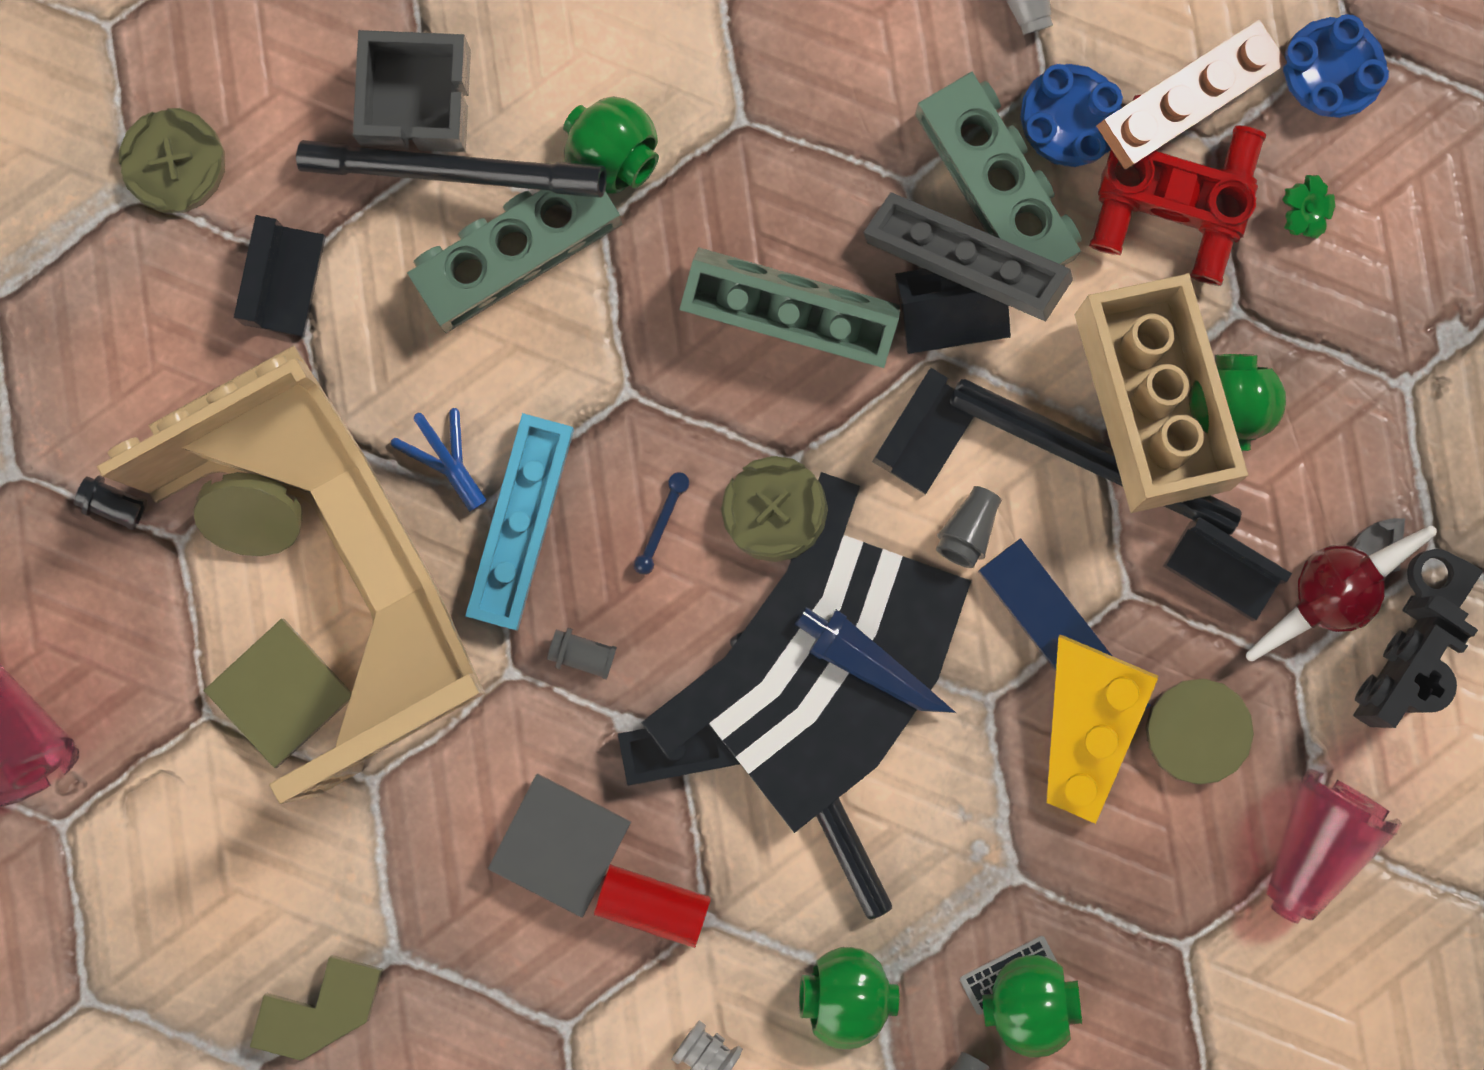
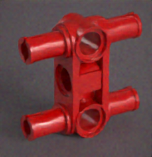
M1135 95L1133 101L1141 95ZM1235 126L1223 169L1218 170L1155 150L1132 165L1140 176V184L1133 187L1125 186L1117 180L1115 167L1121 165L1111 149L1106 166L1101 174L1098 196L1102 207L1089 247L1102 253L1121 255L1133 212L1140 211L1199 229L1203 236L1190 277L1205 284L1221 286L1233 243L1239 242L1240 238L1244 237L1248 220L1256 208L1258 185L1257 180L1253 176L1263 142L1267 135L1252 127ZM1225 194L1234 197L1240 207L1239 216L1227 217L1223 215L1216 205L1217 196Z

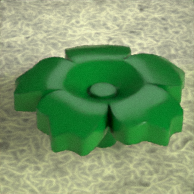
M1306 175L1304 184L1296 183L1292 188L1285 189V196L1282 200L1292 209L1285 214L1287 221L1284 229L1288 230L1290 235L1303 233L1304 236L1317 239L1326 231L1327 223L1325 219L1329 220L1332 218L1336 204L1334 194H1327L1328 186L1319 175Z

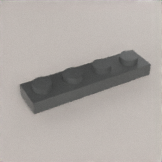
M890 192L863 232L867 244L1045 322L1073 281L1071 269L892 192Z

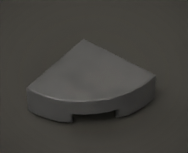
M1405 518L1387 519L1368 526L1354 538L1350 546L1364 551L1367 555H1371L1403 539ZM1400 565L1393 571H1400Z

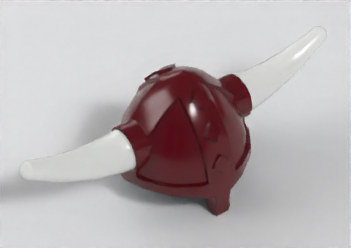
M1428 526L1371 555H1367L1364 551L1349 545H1330L1316 551L1305 562L1298 579L1299 603L1246 653V658L1249 661H1255L1278 646L1316 626L1333 632L1353 631L1366 626L1378 614L1384 600L1385 577L1432 539L1437 533L1436 528Z

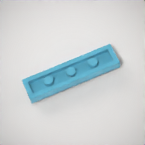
M522 413L465 617L518 631L574 433L573 427Z

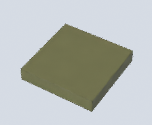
M282 618L203 690L274 768H278L349 702L352 694L291 625Z

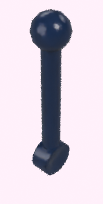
M677 472L669 478L670 492L643 554L634 560V569L641 575H647L654 569V560L652 558L679 495L686 492L689 488V478L684 473Z

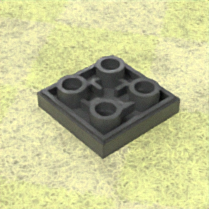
M537 773L488 870L583 918L632 821Z

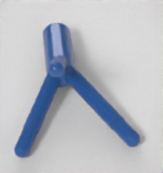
M452 408L449 411L451 454L424 415L416 413L414 421L440 459L398 438L391 440V446L444 474L469 512L487 501L463 465L459 410Z

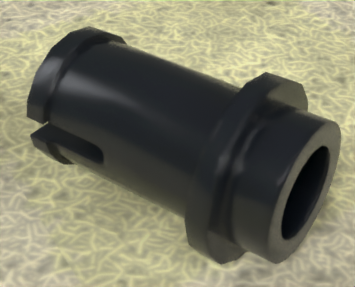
M99 475L95 479L88 476L83 479L76 493L74 505L82 508L83 515L89 516L91 513H95L124 525L133 531L144 514L147 500L105 484V478Z

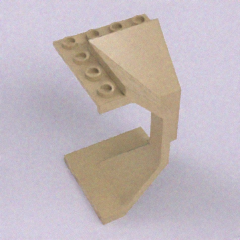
M295 346L284 350L151 423L148 426L153 436L142 442L137 437L119 443L107 452L110 459L97 466L101 476L150 493L155 503H159L200 479L217 472L258 474L277 481L287 488V494L306 500L314 508L371 613L373 625L336 746L269 784L279 804L317 797L362 772L366 759L485 694L436 584L368 460Z

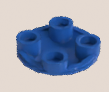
M1345 14L1338 18L1328 17L1310 22L1294 35L1285 51L1284 58L1287 64L1283 66V73L1289 91L1301 106L1320 116L1342 118L1360 113L1377 99L1389 78V70L1381 44L1364 27L1360 18L1354 15Z
M1073 64L1052 65L1032 81L1022 99L1020 120L1025 138L1037 154L1056 165L1078 167L1094 163L1111 150L1096 125L1122 108L1123 96L1121 90L1116 84L1109 82L1106 77L1089 67Z

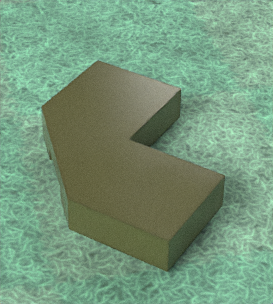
M331 955L327 963L316 1006L266 993L263 996L250 1047L302 1061L355 1030L370 1019L383 969Z

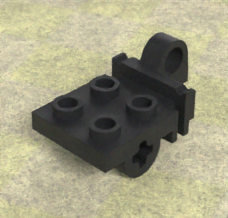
M1442 549L1421 552L1410 561L1407 569V579L1415 595L1409 598L1402 611L1417 620V622L1406 633L1400 630L1389 642L1383 654V657L1388 659L1386 665L1378 677L1373 674L1370 675L1356 694L1355 701L1360 705L1353 714L1355 718L1369 727L1396 728L1405 713L1438 712L1446 708L1453 701L1457 691L1456 677L1452 669L1441 661L1440 658L1447 647H1450L1457 653H1464L1468 647L1466 642L1470 637H1474L1478 629L1465 621L1469 614L1460 607L1483 573L1481 569ZM1430 558L1442 561L1448 571L1447 581L1439 589L1429 587L1422 578V567ZM1416 676L1420 682V686L1414 682Z

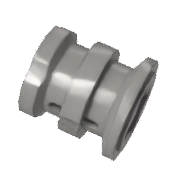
M699 1020L671 1059L677 1064L681 1062L686 1063L691 1067L690 1070H731L739 1059L743 1048L737 1046L730 1050L723 1045L725 1039L718 1033L711 1036L705 1031L706 1025Z

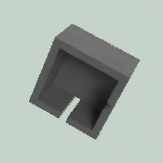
M358 30L353 136L361 148L409 150V140H413L419 151L466 152L468 105L464 96H469L471 49L464 34Z

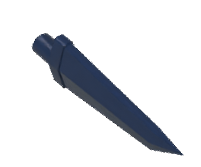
M808 607L797 618L795 625L815 638L809 652L818 659L822 658L919 711L956 713L921 681L846 619L847 616L837 609L833 611L828 620H825Z

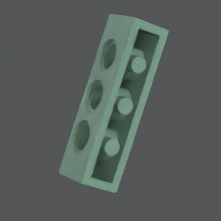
M972 71L919 102L915 116L985 232L1063 266L1074 261L1081 252L1077 245L1082 241L1081 235L1072 219L1067 214L1060 217L1050 199L1055 197V194L1047 177L1041 170L1033 172L1023 156L1028 152V149L1015 126L1006 127L996 111L1001 108V105L991 85L986 80L979 83ZM969 124L980 125L988 134V142L980 146L970 145L962 138L961 129ZM996 168L1008 170L1015 179V187L1007 191L995 189L988 180V173ZM1024 212L1036 215L1041 221L1042 232L1034 236L1022 234L1015 225V217Z
M540 190L532 195L530 191H524L506 202L503 206L505 212L487 223L485 218H481L463 228L458 234L461 240L442 250L441 246H435L419 255L414 260L416 267L407 272L440 327L445 333H448L623 225L621 216L606 191L602 198L556 194L549 190ZM564 205L572 211L571 219L565 226L552 228L544 223V215L552 206ZM511 232H519L527 237L525 249L515 256L505 255L499 249L502 238ZM469 259L479 261L482 264V272L476 281L464 284L456 280L455 271L461 262Z
M698 247L692 261L679 310L884 368L898 324L900 304Z

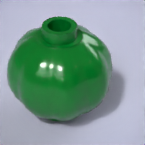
M607 97L600 99L588 108L583 105L577 106L565 120L563 130L568 133L564 148L565 162L605 166L607 174L605 191L607 194L620 193L628 186L634 189L638 188L654 171L659 160V155L654 152L658 143L657 132L649 115L636 103L626 98Z
M1217 354L1215 355V363L1241 451L1251 450V440H1256L1271 433L1280 423L1285 412L1286 392L1282 381L1272 368L1257 367L1258 355ZM1195 380L1189 394L1190 413L1201 425L1203 431L1208 433L1209 414L1206 399L1200 383Z
M840 947L831 950L816 961L812 975L801 976L799 988L800 1018H810L813 1034L826 1045L835 1049H857L869 1044L879 1035L888 1016L898 1015L900 1000L898 984H889L881 963L872 954L863 949Z
M1026 955L1010 961L999 971L992 988L993 994L982 995L985 1026H996V1030L1006 1046L1026 1057H1046L1058 1052L1071 1040L1069 1025L1083 1024L1078 981L1065 982L1063 967L1044 956Z

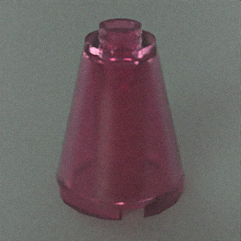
M0 664V807L23 801L51 786L47 776L59 767L64 775L69 772L79 759V748L75 741Z
M1309 768L1301 779L1266 892L1274 900L1271 905L1272 910L1285 919L1299 924L1302 918L1314 920L1395 837L1402 825L1398 818L1385 821L1390 811L1370 797L1338 779L1333 788L1319 782L1324 773Z

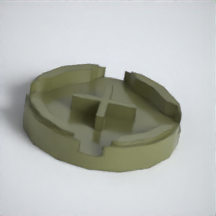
M167 108V110H161L156 113L151 112L140 117L127 130L119 149V164L121 165V173L127 189L145 206L163 213H185L203 205L218 190L225 173V151L217 133L199 115L181 108Z
M778 456L754 460L743 467V471L737 475L735 480L732 478L726 487L721 507L725 529L738 548L755 559L779 562L796 558L812 547L824 530L828 512L824 489L815 475L798 461Z
M236 472L223 475L222 481L212 484V480L202 486L194 507L195 525L206 539L218 547L239 555L266 556L282 552L292 546L298 537L302 523L301 505L296 497L293 502L286 495L287 488L277 481L258 474Z
M1208 679L1181 681L1163 691L1150 708L1145 727L1149 749L1158 766L1175 779L1193 784L1219 782L1236 772L1248 757L1254 736L1251 714L1242 698L1225 684Z

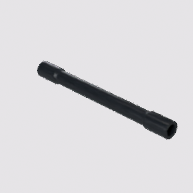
M309 140L300 141L296 153L297 167L301 172L336 175L354 173L549 190L556 194L598 198L603 197L607 182L606 168L603 165L512 161L351 147L344 143Z

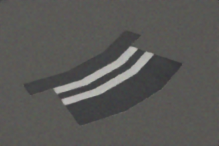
M823 472L820 473L818 481L825 492L828 512L824 530L814 545L790 560L786 573L726 657L641 722L667 756L710 724L794 833L877 768L917 711L916 708L828 661L822 658L818 659L811 654L809 650L815 638L795 625L801 612L808 607L825 620H828L833 611L837 609L847 616L846 619L931 690L939 679L971 580L845 536L844 532L860 486Z

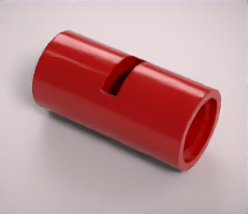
M610 864L597 901L594 916L695 948L712 897Z

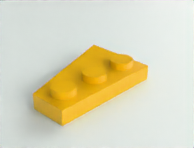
M1059 635L1046 803L1096 824L1157 683L1158 675L1066 636Z

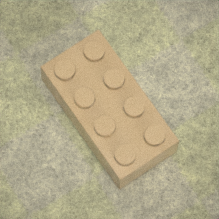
M1189 273L1088 295L1074 316L1130 512L1135 513L1231 491L1248 476V472ZM1195 380L1200 383L1206 399L1209 414L1208 433L1203 431L1201 425L1190 413L1189 394Z

